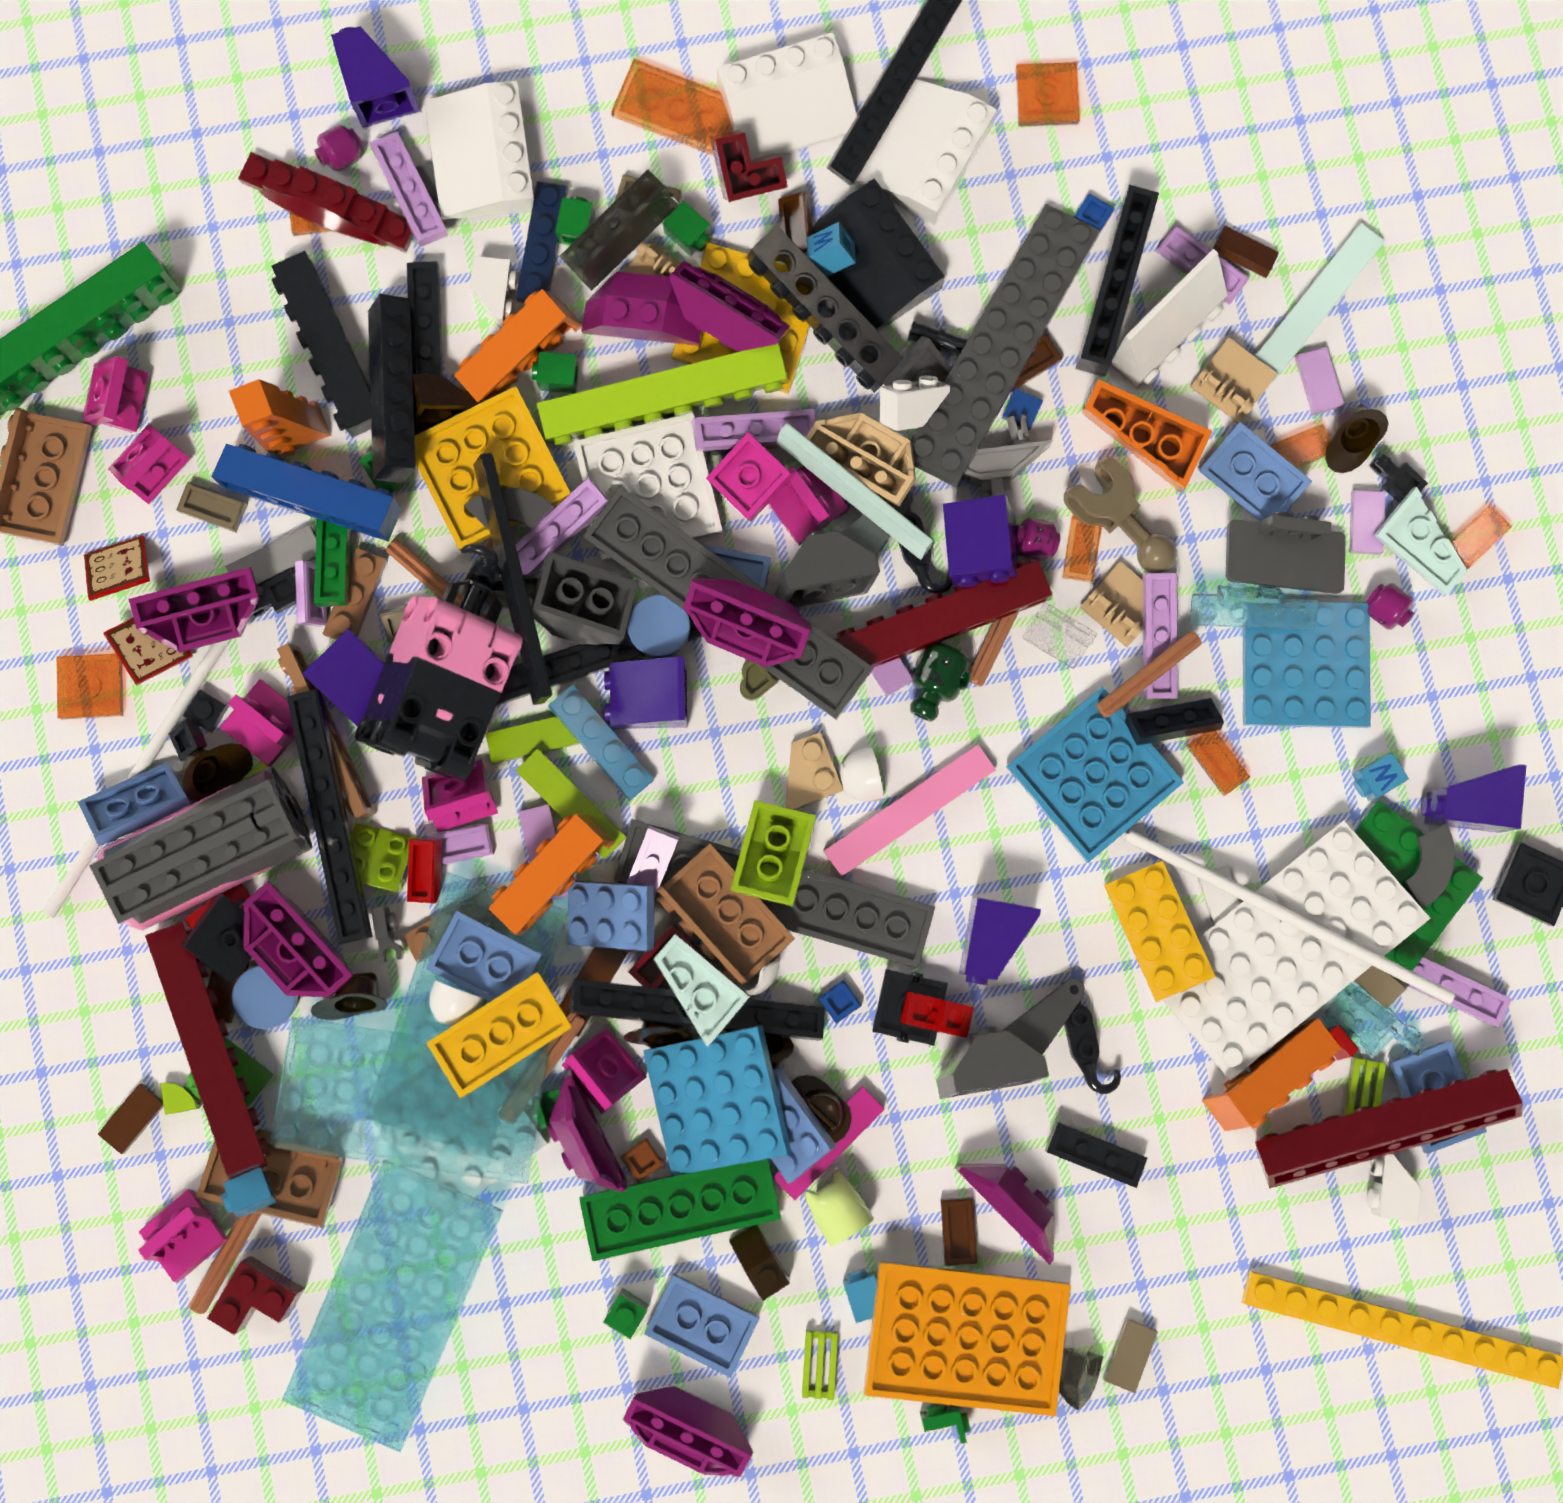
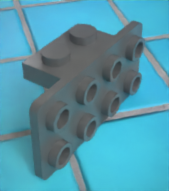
M1274 512L1271 513L1270 517L1261 522L1234 519L1227 525L1226 579L1237 583L1332 594L1341 593L1344 590L1346 537L1341 532L1331 531V522L1319 521V517L1313 515L1294 518L1290 517V513Z

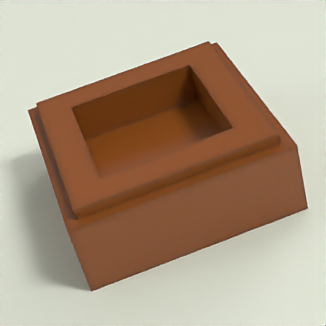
M647 1137L620 1156L638 1183L665 1164Z

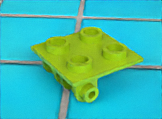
M356 823L351 836L361 883L391 892L402 891L405 882L403 875L408 864L409 838L417 837Z

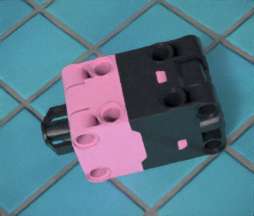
M468 579L466 581L448 583L442 599L413 596L409 600L364 716L357 726L355 733L356 741L393 756L394 754L399 756L411 755L415 757L416 765L450 779L451 777L459 780H466L468 778L523 641L520 634L496 624L503 605L492 588ZM467 584L459 607L453 605L460 586ZM487 596H489L492 603L486 618H482L480 613Z

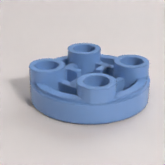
M651 595L640 600L631 610L627 624L628 634L633 645L641 653L653 658L674 656L686 644L691 629L687 613L663 595Z
M259 965L246 970L237 979L232 992V1004L237 1016L245 1024L258 1029L274 1028L286 1023L295 1011L298 996H286Z

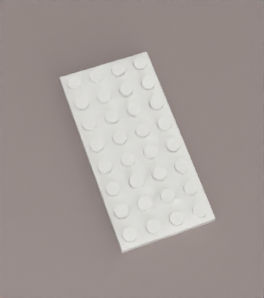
M1344 820L1256 891V893L1381 956H1385L1430 919L1426 912ZM1243 901L1198 938L1214 972L1215 979L1163 1001L1226 1077L1232 1080L1372 965Z

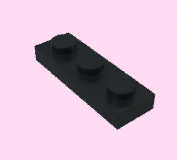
M1212 698L1128 713L1124 721L1137 746L1221 730L1224 724V720Z
M1057 1121L1045 1150L1049 1154L1135 1188L1138 1186L1148 1159L1145 1156Z

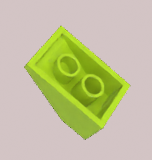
M754 800L730 891L793 907L808 854L816 815Z

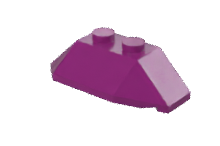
M683 261L669 277L684 319L692 323L698 330L707 332L720 340L724 346L733 348L738 352L775 345L782 339L790 327L768 305L719 275L703 268L692 267L690 263Z
M616 272L586 302L581 328L582 334L700 346L703 332L684 319L668 276Z
M252 567L130 598L129 603L138 631L149 635L178 652H185L241 637L260 596Z
M693 579L683 607L707 643L764 667L801 658L812 627L791 603L733 579Z
M267 881L244 902V949L286 996L331 997L354 976L333 944L306 914L270 881Z
M570 1068L565 1072L550 1115V1124L547 1125L548 1131L554 1142L560 1141L564 1150L561 1153L564 1164L568 1170H574L577 1178L623 1192L627 1190V1179L575 1073Z
M958 1164L955 1167L970 1185L1049 1265L1054 1261V1214L1047 1208L1051 1202L1039 1189L1033 1193L1025 1185L1029 1179L1016 1166L1011 1170L1005 1164Z
M676 1386L636 1393L622 1419L627 1425H630L634 1434L646 1447L703 1475H732L733 1477H741L754 1452L733 1414Z

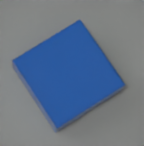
M1089 193L1074 218L1099 229L1101 233L1115 208Z
M1015 388L1002 419L1007 420L1008 417L1014 416L1016 424L1019 426L1021 415H1026L1027 428L1030 431L1043 400Z
M844 980L818 997L836 1024L862 1006Z

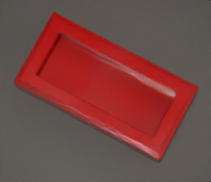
M409 838L407 902L440 903L442 840Z

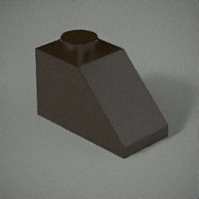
M412 374L414 423L440 424L479 404L473 397L442 375Z
M758 1225L748 1227L729 1240L744 1272L762 1301L790 1284L788 1273Z

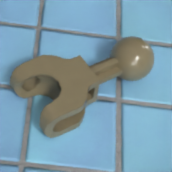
M1103 458L1097 463L1095 468V477L1103 488V495L1094 494L1083 485L1078 484L1064 492L1063 501L1081 523L1090 526H1101L1109 534L1119 526L1138 547L1137 560L1145 571L1149 573H1164L1175 564L1177 548L1174 542L1162 534L1152 535L1132 514L1141 506L1133 495V479L1130 473L1114 458Z

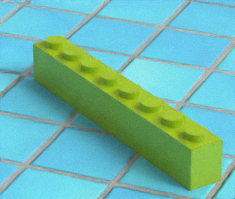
M777 343L539 402L537 407L545 439L549 443L555 442V446H562L572 443L573 437L585 435V438L603 434L602 430L614 427L615 431L633 427L632 422L644 420L647 424L662 420V415L674 412L675 416L689 414L693 412L692 407L704 405L705 408L717 407L723 404V399L734 397L735 401H740L753 397L752 392L763 389L765 393L780 391L783 389V384L788 383L780 346Z

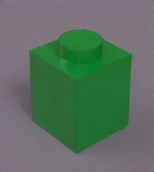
M572 196L571 199L562 198L555 232L559 244L582 248L589 247L595 216L593 203L579 196Z
M682 201L663 221L664 233L690 257L697 250L702 252L711 241V224L685 201Z
M539 352L538 362L534 361L532 365V380H536L541 391L576 393L579 370L577 356L574 354Z
M622 1288L603 1323L631 1340L650 1305Z

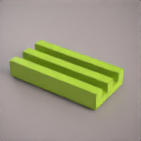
M1351 1058L1344 1116L1354 1113L1360 1065L1365 1067L1359 1108L1368 1106L1373 1068H1375L1370 1106L1373 1108L1381 1105L1386 1063Z
M806 1330L802 1398L814 1397L815 1399L827 1398L828 1400H834L838 1332ZM812 1338H818L815 1390L809 1389ZM825 1339H831L828 1390H822Z

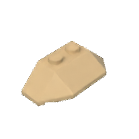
M861 412L829 420H818L806 436L807 439L888 503L900 506L916 481L912 442Z

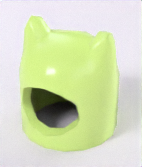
M835 1171L833 1173V1182L825 1186L818 1193L811 1190L805 1192V1199L813 1219L830 1247L853 1236L874 1220L859 1192L840 1171Z

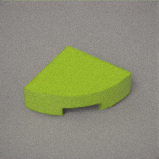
M173 1082L160 1083L165 1115L200 1109L196 1097L180 1084Z

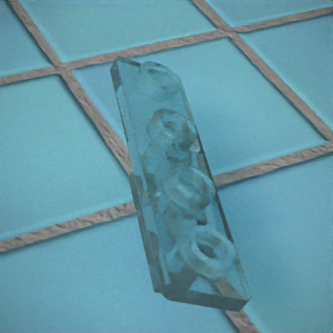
M1229 582L1227 586L1218 585L1217 594L1195 593L1192 595L1189 617L1191 625L1314 630L1316 627L1318 600L1316 598L1286 597L1278 586L1259 585V587H1246L1247 585L1244 583Z
M1352 983L1337 994L1339 995L1337 1000L1322 1015V1020L1330 1027L1341 1026L1355 1045L1372 1059L1393 1038L1418 1057L1424 1052L1425 1040L1418 1029L1412 1025H1405L1397 1018L1392 1009L1389 1007L1386 1009L1379 1005L1363 988L1354 986Z

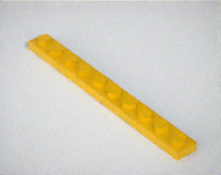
M1252 1271L1248 1273L1242 1303L1245 1305L1559 1389L1563 1372V1355L1264 1274Z

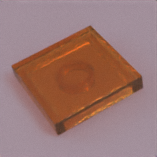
M1077 62L1016 64L1018 127L1079 124Z
M116 654L56 657L58 719L123 717L122 663Z

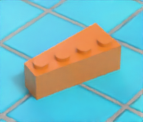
M544 289L533 292L527 297L524 302L525 306L518 313L510 314L503 321V327L496 334H491L482 341L481 349L474 356L466 357L459 364V370L454 376L477 403H482L506 391L518 381L517 373L519 371L526 372L532 369L534 361L538 362L539 352L548 351L551 348L555 350L564 343L561 338L567 331L572 328L574 332H577L582 327V323L560 298Z
M261 379L229 390L242 427L269 453L286 458L293 455L296 449L331 436L319 403L316 401L308 403L307 398L303 396L294 398L291 391H280L278 386Z
M1099 379L1094 385L1082 411L1083 415L1179 492L1186 489L1213 432Z
M575 814L574 816L568 815L558 825L557 829L559 832L552 840L549 838L544 840L535 850L538 855L530 863L524 862L515 871L513 876L516 879L508 887L503 885L492 896L491 899L494 902L488 909L515 935L524 934L554 904L551 898L554 895L559 897L574 884L576 880L574 875L577 872L580 874L589 869L597 861L596 853L603 846L609 850L616 843L590 816Z
M1319 1018L1301 1023L1272 1046L1273 1054L1266 1052L1249 1065L1250 1072L1244 1071L1232 1080H1227L1223 1084L1226 1087L1224 1092L1216 1095L1209 1094L1202 1100L1224 1131L1247 1127L1255 1129L1268 1119L1265 1114L1272 1108L1276 1110L1285 1105L1291 1099L1289 1094L1294 1089L1300 1090L1313 1080L1311 1075L1318 1069L1322 1071L1335 1062L1333 1056L1342 1048Z

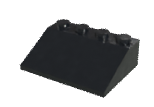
M875 178L848 195L813 226V234L840 222L855 242V263L827 276V278L877 331H880L943 287L944 274Z

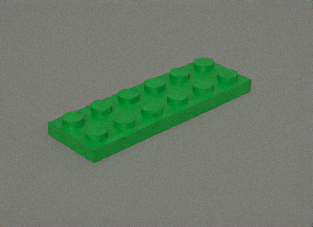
M768 1159L628 1185L627 1190L623 1192L610 1189L579 1197L592 1262L781 1219Z

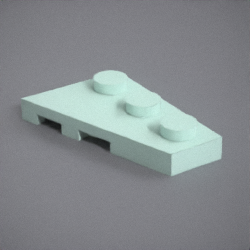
M1413 487L1373 536L1440 593L1448 595L1468 570L1449 539H1446L1436 523V517L1432 511L1428 510L1422 500V494L1419 489Z
M676 934L654 958V961L706 1047H708L747 1001L749 996Z

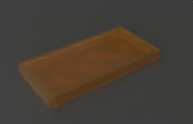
M635 58L631 63L611 110L612 117L713 155L710 137L734 131L720 91Z

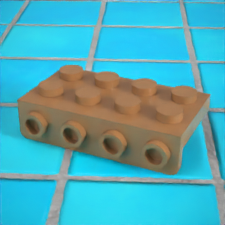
M22 408L15 409L14 415H11L8 420L9 435L7 443L0 452V460L2 462L0 467L1 534L64 546L93 429L89 424L29 413Z
M709 844L669 881L657 889L661 894L657 900L669 913L675 910L682 920L678 924L690 937L696 933L704 942L700 948L711 961L716 958L720 960L725 966L721 970L724 976L734 984L739 982L743 986L795 938L759 898L730 891L735 871L716 849Z
M257 1129L258 1138L265 1137L271 1153L270 1156L265 1157L268 1166L262 1169L266 1172L277 1203L260 1209L255 1213L323 1229L344 1161L341 1154L337 1153L338 1149L326 1144H319L318 1148L306 1146L307 1141L288 1136L287 1141L275 1138L276 1134L273 1132ZM214 1140L196 1198L224 1205L221 1194L226 1193L223 1183L229 1181V1178L226 1175Z

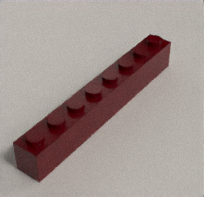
M1025 559L1017 563V576L1009 577V580L1006 582L992 583L990 580H987L973 587H960L958 585L954 588L955 593L944 597L942 593L932 595L925 599L926 604L916 608L913 607V604L901 607L895 611L896 615L888 619H884V616L873 618L866 622L867 627L855 631L854 627L847 628L838 632V638L834 640L874 668L925 649L932 643H941L1052 599L1053 594L1040 561L1037 560L1031 563L1030 559Z
M183 922L147 934L145 938L227 1177L231 1180L259 1167L264 1168L268 1166L265 1157L270 1156L271 1153L265 1137L259 1139L255 1127L260 1125V1121L255 1107H247L244 1097L250 1095L244 1076L237 1078L234 1066L240 1064L234 1047L227 1048L224 1037L228 1036L229 1032L224 1018L217 1019L213 1007L219 1006L214 989L213 987L207 989L203 978L209 976L206 966L180 946L191 932V930L186 931Z
M1508 1069L1501 1071L1489 1070L1477 1078L1470 1080L1457 1079L1449 1083L1448 1086L1439 1089L1426 1088L1414 1096L1404 1099L1402 1097H1395L1380 1106L1373 1108L1371 1106H1364L1358 1108L1352 1114L1329 1116L1321 1123L1310 1126L1308 1124H1301L1294 1127L1291 1131L1279 1135L1277 1133L1267 1134L1260 1140L1255 1141L1256 1152L1269 1189L1522 1117L1523 1102Z

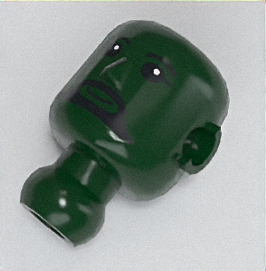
M935 642L928 645L921 655L917 667L913 669L912 683L920 693L911 702L910 712L926 721H934L939 715L938 706L940 702L955 700L960 691L968 687L971 679V674L969 673L971 662L969 657L958 649L943 643Z

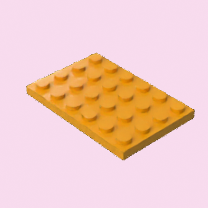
M879 1261L863 1394L871 1397L1056 1416L1071 1285L1065 1282Z

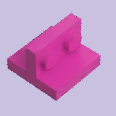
M118 356L94 363L81 423L91 426L104 424L130 433L136 432L149 372L127 366L128 360Z
M149 423L108 470L128 490L133 491L149 505L190 458Z
M747 432L706 479L743 516L752 522L794 475L776 456Z
M792 466L788 470L794 476L768 505L799 546L810 533L824 529L848 512L849 508L836 491L805 466L798 470Z
M259 679L244 698L235 694L229 701L228 705L234 710L220 728L270 767L294 740L295 733L288 700L263 680Z
M482 759L475 761L472 772L466 780L452 777L450 779L436 773L422 777L424 811L428 821L433 820L437 832L498 814L497 805L487 782L486 769Z
M608 1028L572 1053L562 1064L565 1070L570 1068L573 1070L585 1095L601 1115L647 1077Z
M187 1189L139 1231V1234L146 1242L138 1249L143 1259L160 1262L171 1280L177 1283L228 1240L202 1201L196 1198L197 1194L191 1189Z

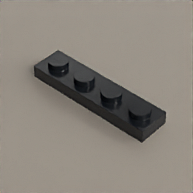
M437 261L407 263V290L410 301L412 374L426 373L428 375L443 376L439 264Z

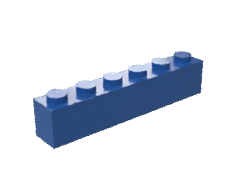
M226 443L211 476L222 488L389 542L402 511L401 505L397 502L392 492L382 488L374 491L368 489L364 483L354 479L346 482L340 480L334 473L322 470L321 473L311 471L312 469L301 462L294 461L293 464H289L273 453L267 452L264 456L258 454L255 449L247 445L239 444L236 447Z

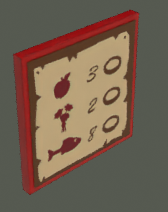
M143 535L84 554L87 593L90 601L150 582L146 544Z
M134 618L103 632V635L136 686L193 657L190 650L178 652L149 635L138 631Z

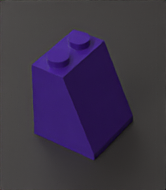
M361 26L356 28L345 27L339 30L338 33L331 34L350 103L363 128L421 112L409 80Z
M1005 494L943 504L949 577L954 585L973 587L978 582L990 580L992 583H1002L1008 581L1009 577L1017 576L1016 517Z
M347 629L302 674L358 726L364 716L385 662L360 637Z
M684 657L610 663V671L604 672L605 690H610V702H605L604 710L605 721H610L613 729L688 727L687 666Z
M1519 764L1428 792L1427 797L1423 798L1421 805V814L1425 816L1424 824L1438 826L1447 824L1448 827L1495 833L1521 829L1527 765Z
M983 898L972 899L959 970L960 975H966L965 982L987 985L988 980H997L1040 917L1041 909Z

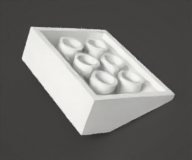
M833 32L717 67V85L733 131L740 130L745 132L751 160L772 154L780 156L845 136L857 116L843 59Z
M915 79L855 182L863 186L875 178L892 203L935 226L992 128L997 109L972 95Z
M517 81L485 83L425 100L440 218L453 219L532 212L534 196Z
M1215 249L1199 262L1124 337L1112 359L1111 365L1136 389L1143 382L1149 385L1161 372L1157 368L1164 361L1170 364L1181 353L1182 350L1179 346L1185 340L1191 343L1203 331L1200 325L1207 318L1212 322L1224 310L1221 304L1227 297V291L1219 254Z

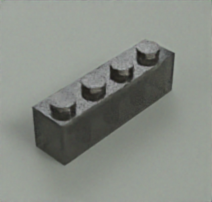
M647 169L559 257L592 291L680 204L669 190Z

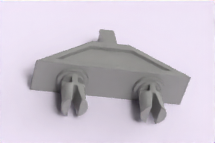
M1021 415L1019 430L1014 416L1008 417L1007 423L1011 445L978 449L962 480L981 487L982 493L989 492V497L1004 495V490L1010 489V481L1051 446L1053 440L1029 441L1027 416Z

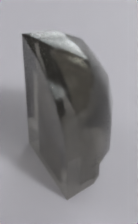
M1064 1348L1059 1392L1067 1404L1079 1410L1088 1402L1096 1387L1104 1356L1089 1351L1087 1356L1074 1352L1073 1348Z

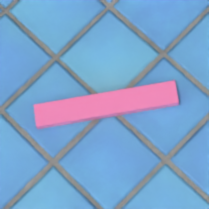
M976 745L823 852L842 877L993 773L996 769L980 746Z

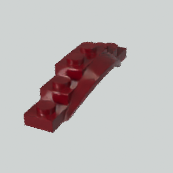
M250 152L238 177L242 184L258 190L262 196L284 210L339 234L380 246H390L407 253L414 238L404 216L390 211L382 203L360 195L356 189L305 167L300 166L296 168L278 159L272 161Z

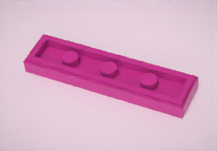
M863 1086L845 1102L850 1110L851 1124L845 1137L835 1143L837 1146L790 1184L787 1183L779 1170L772 1177L794 1200L885 1110Z

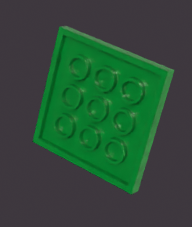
M1377 801L1354 832L1410 894L1404 882L1414 874L1419 864L1420 851L1416 839L1425 834L1381 801ZM1455 857L1453 873L1447 887L1433 903L1423 909L1430 919L1383 957L1413 971L1482 881L1483 877Z

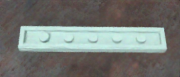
M1360 223L1255 355L1256 358L1278 373L1271 383L1276 380L1385 242L1384 239L1364 224Z
M788 423L785 424L779 432L777 445L921 560L927 554L933 543L932 538Z

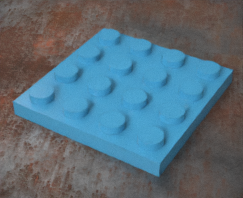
M1244 601L1242 603L1243 726L1371 727L1370 616L1367 613L1369 605L1367 603Z
M1103 686L1006 766L1086 863L1094 859L1184 783L1151 743L1136 745L1124 722L1127 714L1122 708L1107 718H1104L1096 708L1097 703L1109 695Z
M762 1025L718 1034L708 1047H706L702 1038H697L643 1051L672 1176L780 1157L792 1153Z

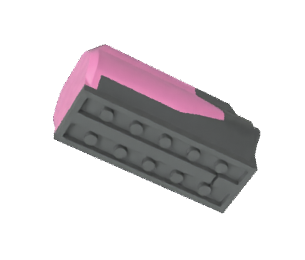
M270 766L103 846L98 852L96 862L89 866L117 923H126L130 927L144 931L311 850L313 846L309 829L298 801L274 767Z

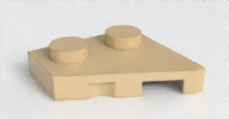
M821 732L791 743L785 808L795 810L843 791Z

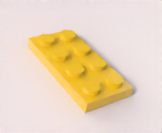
M1163 860L1104 885L1156 1003L1215 979L1214 972Z
M537 972L429 1040L426 1044L457 1095L462 1099L569 1031L573 1026L544 979Z

